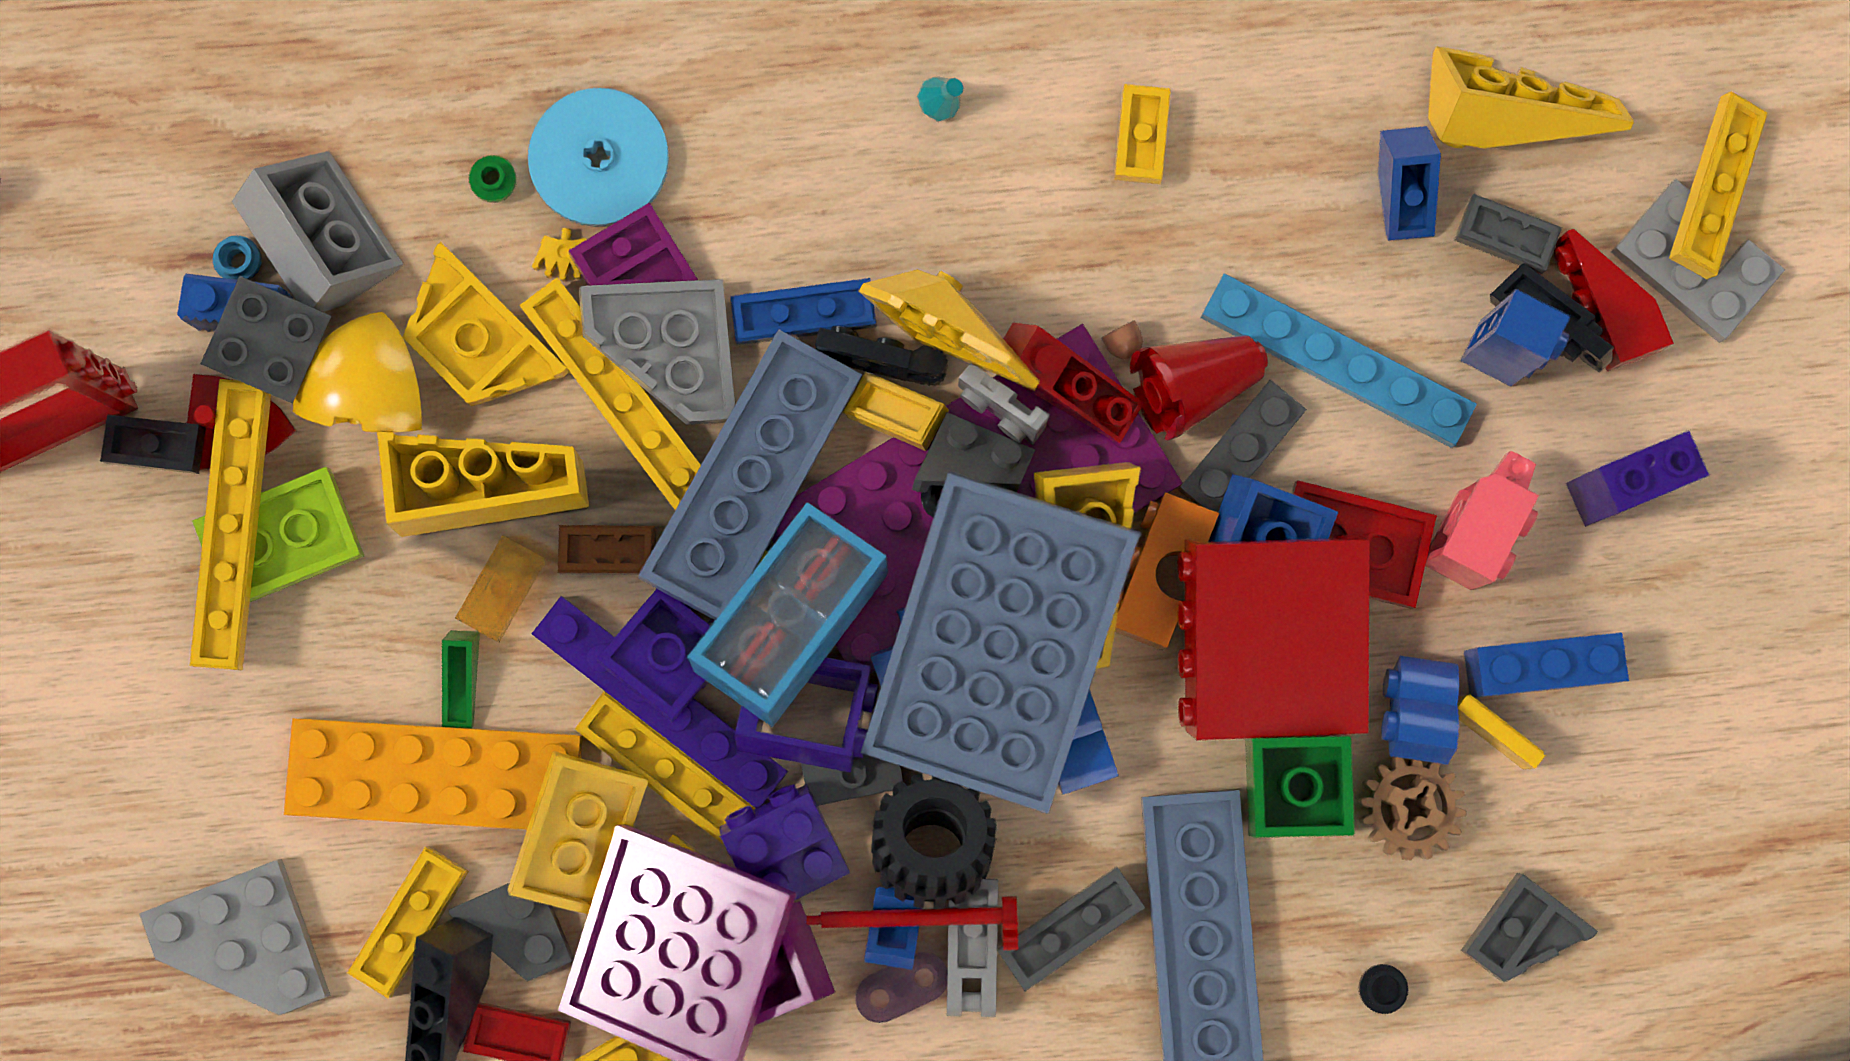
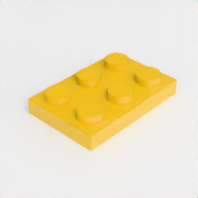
M553 751L507 889L509 894L588 914L616 825L626 824L631 827L634 826L648 779L644 775Z

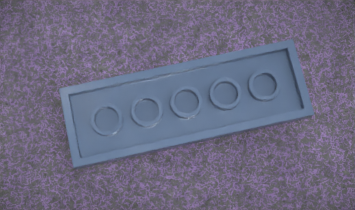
M778 329L638 575L639 579L716 620L756 569L860 382L862 374Z
M1231 790L1141 797L1163 1061H1263L1240 791Z

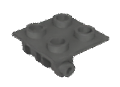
M239 276L200 364L293 404L331 316Z

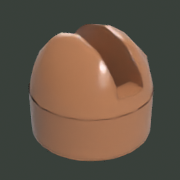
M1135 320L1101 337L1107 350L1113 356L1120 359L1131 358V355L1141 349L1143 344L1142 334Z

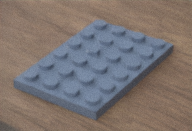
M949 471L861 753L1049 813L1140 532Z

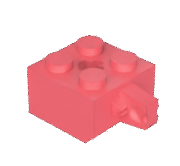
M1509 451L1504 455L1490 476L1480 478L1477 482L1459 490L1430 544L1426 567L1469 590L1490 585L1495 582L1496 578L1503 580L1516 558V554L1510 552L1519 535L1525 537L1538 515V511L1532 508L1539 495L1528 490L1536 464L1518 453Z

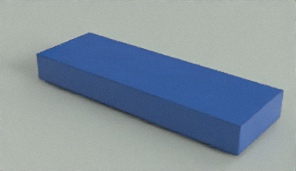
M870 278L730 296L736 344L743 345L772 341L778 329L797 338L818 335L819 328L831 330L832 326H842L852 330L877 327L874 305L858 292L863 283L870 282L871 280Z

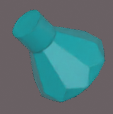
M933 77L924 81L917 96L923 113L938 122L954 117L960 108V95L963 93V84L956 78Z

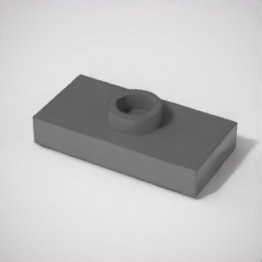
M1473 194L1468 201L1454 241L1519 266L1525 263L1537 273L1543 274L1547 270L1562 227Z
M864 754L863 758L854 757L851 773L801 763L805 785H808L818 806L892 791L894 785L903 781L900 765Z

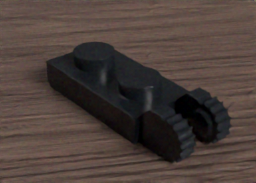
M832 326L831 330L819 328L815 349L850 368L922 385L927 383L928 386L933 385L934 387L936 384L940 385L941 381L944 382V377L947 374L945 372L948 368V360L946 359L947 355H944L943 351L933 350V347L925 345L912 351L904 349V344L897 340L881 337L877 341L860 338L856 331L842 326Z

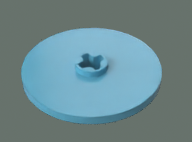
M590 88L563 97L542 115L530 139L528 166L537 192L554 212L580 225L603 227L614 224L647 203L651 204L654 201L667 176L669 149L667 139L658 119L641 101L618 90ZM597 147H603L610 159L602 160L600 167L595 168L591 159L587 158L588 154H596Z

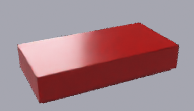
M479 1002L467 1031L463 1052L504 1061H563L571 1022Z

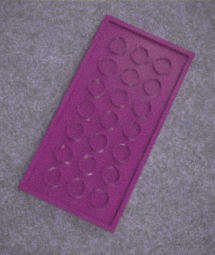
M1083 323L1057 338L1068 348L1122 386ZM1000 375L992 377L1017 394L1016 399L1031 411L1038 407L1049 415L1044 432L1033 445L1025 439L1021 441V444L1035 449V452L1017 493L1036 499L1035 472L1130 462L1141 467L1132 505L1134 509L1133 514L1147 507L1150 500L1155 502L1165 492L1170 493L1183 484L1139 413L1121 443H1116L1026 390L1018 383ZM961 397L946 405L949 410L948 413L1011 439L998 427L1001 420L986 409L981 414L970 407ZM894 437L796 495L772 538L775 544L808 502L886 555L888 565L887 577L835 644L845 661L871 666V674L875 672L871 653L895 645L901 625L896 610L902 607L906 609L934 518L926 513L922 506L921 492L912 490L915 478L931 444L927 451H924ZM943 489L938 491L935 496V499L938 504Z

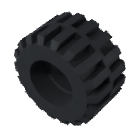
M921 773L911 776V785L909 786L903 781L894 785L893 796L887 793L880 801V810L875 812L873 820L872 864L875 873L881 872L880 882L886 890L895 886V898L904 902L907 895L914 897L913 907L924 909V902H934L935 910L944 909L948 899H951L954 905L960 904L965 901L966 891L974 895L980 889L981 880H986L990 871L997 829L995 818H990L992 808L988 801L978 802L980 791L971 788L966 790L962 785L932 776L931 780H924ZM938 825L950 830L958 838L961 846L950 855L928 857L916 852L908 844L905 837L912 830L920 826Z

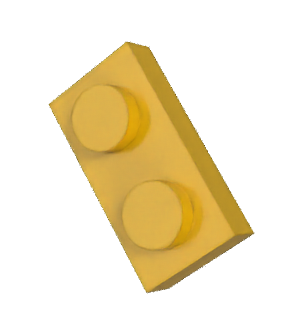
M1124 84L1114 180L1161 184L1171 88Z

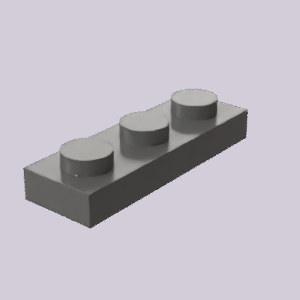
M1269 380L1178 490L1195 504L1218 513L1232 474L1250 478L1307 409L1272 380Z
M1114 867L1019 933L1018 950H1003L1002 945L997 951L1023 990L1027 991L1139 913L1145 906L1119 868Z

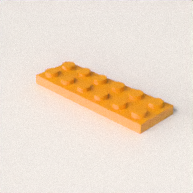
M292 718L284 815L527 830L552 752L555 751L581 758L583 736Z

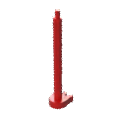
M1002 896V907L944 908L935 910L821 911V915H806V925H821V928L1002 924L1003 950H1018L1017 896Z

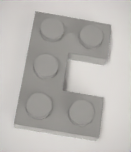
M1675 179L1665 188L1611 253L1720 343L1727 339L1785 269L1749 239L1741 244L1718 271L1717 276L1705 279L1669 259L1690 194V190Z

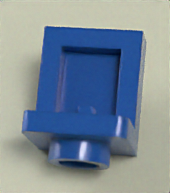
M877 887L875 890L873 910L922 909L913 907L914 897L907 895L904 902L895 898V887L888 888L887 890L885 887ZM919 926L870 927L864 962L913 970Z

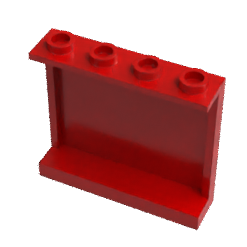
M1355 534L1336 535L1334 539L1199 543L1192 539H1185V552H1179L1177 561L1179 580L1181 582L1185 581V601H1179L1178 624L1181 630H1185V649H1180L1178 653L1179 675L1181 678H1185V697H1180L1178 717L1181 727H1185V731L1196 740L1369 734L1370 540Z

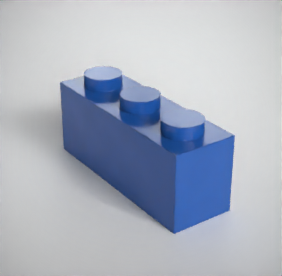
M1516 289L1480 320L1460 361L1511 387L1524 377L1529 379L1536 368L1542 370L1549 359L1555 361L1559 357L1569 338V334L1563 332L1570 316Z
M1623 633L1477 647L1464 651L1469 695H1472L1474 698L1629 681Z

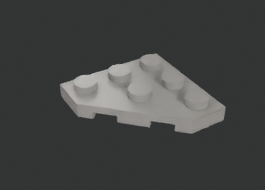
M723 279L580 287L579 297L583 337L686 425L724 423L727 421L735 407Z
M282 859L274 860L139 913L156 960L275 1014L282 1015L331 996Z

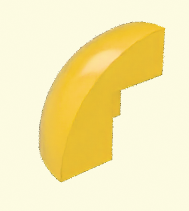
M383 312L370 313L345 323L329 334L319 344L294 399L292 412L306 420L329 427L345 422L361 424L362 430L365 432H410L422 430L421 401L414 366L403 337L393 321Z

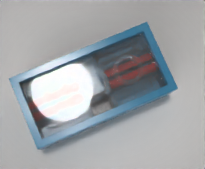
M807 502L689 654L688 658L694 672L771 727H774L887 577L888 565L886 555Z

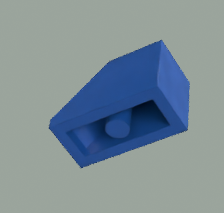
M1427 126L1380 131L1378 176L1388 241L1435 236L1441 153Z

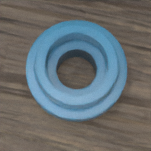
M235 235L223 239L216 246L213 253L214 268L222 278L238 280L239 276L250 280L257 274L261 266L262 257L258 246L244 236ZM238 253H244V264L234 268L232 266L233 257Z

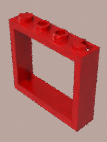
M49 329L0 351V411L59 384L67 387L58 393L0 419V472L105 425L107 415L124 416L139 409L133 397V394L138 391L135 382L130 380L125 367L121 368L112 363L108 358L104 359L95 354L91 349H85L77 345L72 339L68 340Z

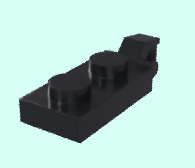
M1522 263L1490 294V303L1496 307L1517 289L1570 316L1563 332L1569 334V338L1560 354L1561 357L1564 356L1571 362L1580 357L1583 362L1599 373L1614 359L1612 357L1614 347L1600 337L1603 329L1596 323V316L1525 263Z

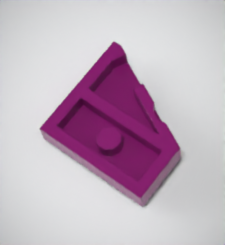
M647 203L568 251L569 256L588 286L698 280L650 203Z

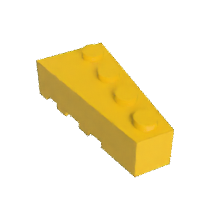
M377 431L386 524L401 537L589 507L584 462L573 446L522 442L504 444L486 442L485 439L466 438L465 441L440 439L438 436L418 434L417 437L396 435L394 432Z
M1130 462L1035 472L1036 499L1131 529L1134 513L1132 508L1135 486L1138 485L1141 467ZM1118 603L1096 668L1110 667L1119 609Z

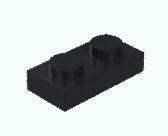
M107 415L100 462L112 465L199 474L206 427L198 424Z

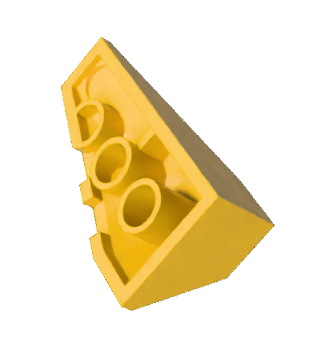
M1436 46L1434 49L1428 119L1439 140L1447 146L1458 149L1465 146L1484 149L1631 130L1635 122L1619 98L1566 81L1561 82L1559 87L1556 88L1535 76V71L1520 67L1517 75L1492 67L1494 58L1479 53Z
M917 269L863 283L858 290L859 293L915 341L1031 389H1035L1040 382L980 311L960 293L963 288L962 284L947 273L939 271L935 276Z

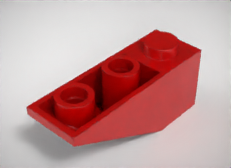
M1575 229L1566 231L1558 238L1554 257L1560 272L1563 275H1568L1574 290L1572 292V299L1596 316V323L1603 329L1600 337L1614 347L1612 350V357L1614 359L1605 367L1607 372L1657 354L1674 344L1659 305L1652 295Z
M1013 322L1003 339L1040 381L1035 389L1022 384L1019 385L1114 442L1121 443L1144 402L1040 326Z

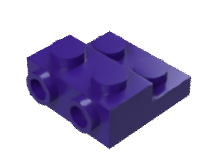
M656 589L598 656L597 663L673 723L700 689H704L709 683L694 672L688 656L716 620L710 619L706 623L693 612L694 608Z
M795 784L785 786L769 796V803L755 810H752L751 806L742 807L729 814L724 819L726 824L720 826V837L736 869L796 892L795 900L850 874L847 863L807 784L798 789Z

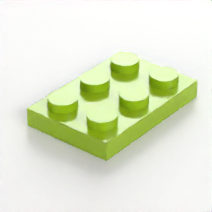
M323 467L261 492L250 602L364 557L330 468ZM205 515L192 520L201 546Z

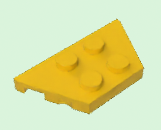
M442 242L435 246L433 252L434 262L427 281L422 282L417 296V308L408 320L403 339L471 407L564 377L570 372Z

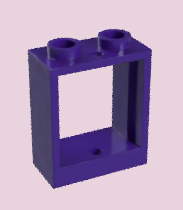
M1688 430L1598 467L1567 482L1566 485L1584 526H1588L1710 475Z
M825 658L807 682L854 692L842 747L761 732L764 721L741 706L735 731L737 751L851 773L854 757L863 758L864 756L861 751L868 729L861 728L864 712L873 713L877 697L878 685L870 683L871 666Z

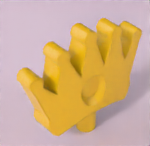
M562 228L561 239H555L547 235L543 236L540 249L532 264L533 269L539 270L540 265L545 261V275L547 278H552V273L558 265L559 279L561 282H566L567 274L572 266L575 279L580 280L582 278L581 273L569 256L568 251L587 239L571 240L570 228Z

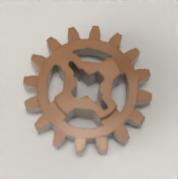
M1399 757L1391 758L1392 770H1389L1382 764L1375 766L1374 769L1379 779L1377 781L1364 780L1362 783L1366 789L1371 791L1369 798L1357 799V804L1368 807L1369 814L1359 819L1360 824L1373 825L1374 830L1368 837L1369 841L1378 842L1384 839L1386 842L1383 853L1392 855L1400 847L1402 859L1411 861L1414 857L1415 849L1418 850L1422 859L1432 858V845L1440 850L1446 851L1449 849V844L1445 839L1446 834L1460 835L1462 832L1458 826L1453 824L1454 818L1467 815L1466 810L1455 806V801L1465 796L1464 791L1451 790L1449 787L1456 777L1455 774L1446 773L1440 776L1438 774L1440 764L1429 762L1426 767H1423V761L1410 759L1408 766H1406L1403 758ZM1408 774L1416 775L1408 787L1400 789L1390 785V783L1401 776ZM1436 790L1441 798L1442 811L1437 809L1433 796ZM1417 797L1415 806L1421 809L1418 816L1409 815L1406 818L1408 809L1403 806L1404 799H1415ZM1381 803L1386 805L1390 816L1388 825L1385 824L1382 817ZM1424 826L1433 830L1429 835L1421 839L1407 840L1409 836H1412L1416 828Z

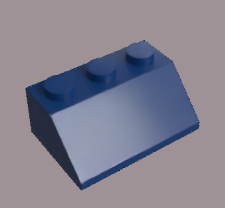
M1232 474L1208 542L1328 539L1338 511L1257 480Z

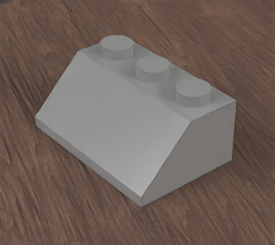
M329 151L253 169L232 200V203L295 300L321 312L344 306L400 270L404 265Z

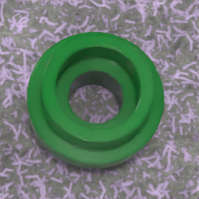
M496 155L485 156L476 161L470 170L469 185L474 194L485 202L496 203L503 201L513 193L516 187V172L512 165L503 157ZM490 171H497L500 174L499 180L492 185L485 184V175Z

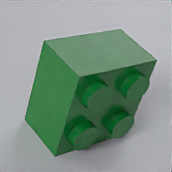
M1351 736L1245 739L1249 836L1255 838L1355 836Z

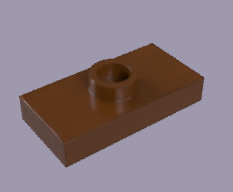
M559 525L558 573L639 575L656 546V527Z

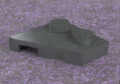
M947 412L915 478L912 490L928 492L930 485L944 486L947 475L951 471L1017 492L1035 449Z
M1516 873L1460 951L1498 980L1507 982L1526 972L1528 967L1536 963H1544L1558 956L1559 951L1581 940L1587 941L1593 938L1598 931L1524 874Z
M509 883L449 909L452 918L458 917L493 934L492 952L526 981H530L574 961V956L553 906L511 896L507 890Z

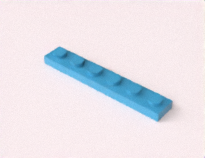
M1225 273L1221 277L1200 317L1234 336H1250L1254 341L1260 342L1267 353L1450 448H1453L1458 443L1477 405L1471 400Z

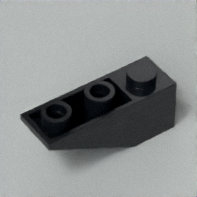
M454 917L416 937L405 1061L456 1060L489 979L493 934L458 917Z

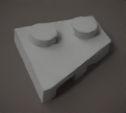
M972 363L961 374L958 380V387L963 392L960 397L977 412L982 414L987 409L1001 421L998 427L1008 437L1018 443L1025 439L1033 445L1044 432L1049 418L1046 412L1038 407L1031 411L1016 399L1017 394L1013 390L996 381Z

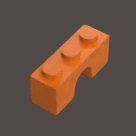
M1166 492L1160 498L1159 503L1150 500L1140 525L1141 528L1148 531L1142 547H1135L1127 572L1131 575L1124 592L1121 591L1117 602L1119 609L1115 628L1116 633L1162 651L1168 647L1178 621L1179 600L1169 597L1159 588L1156 581L1157 565L1160 560L1166 557L1178 556L1179 552H1185V539H1192L1199 543L1208 542L1219 513Z

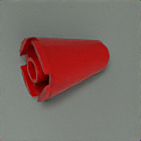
M1248 335L1145 347L1131 355L1130 375L1138 372L1141 386L1133 388L1135 397L1144 402L1140 410L1150 428L1156 434L1165 431L1167 434L1164 440L1169 441L1180 437L1263 379L1265 368L1268 366V357L1263 345L1258 341H1254Z

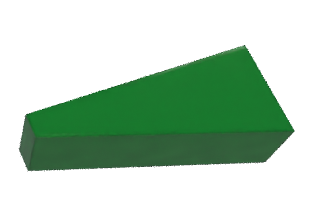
M450 630L442 639V727L472 728L474 726L480 632Z

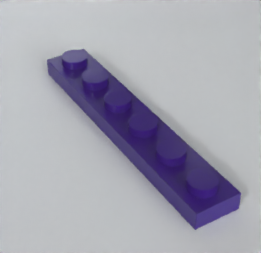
M560 596L531 633L756 809L763 806L789 772L771 757L737 751L736 730L695 698L690 701L673 723L597 663L598 656L615 637L564 597Z

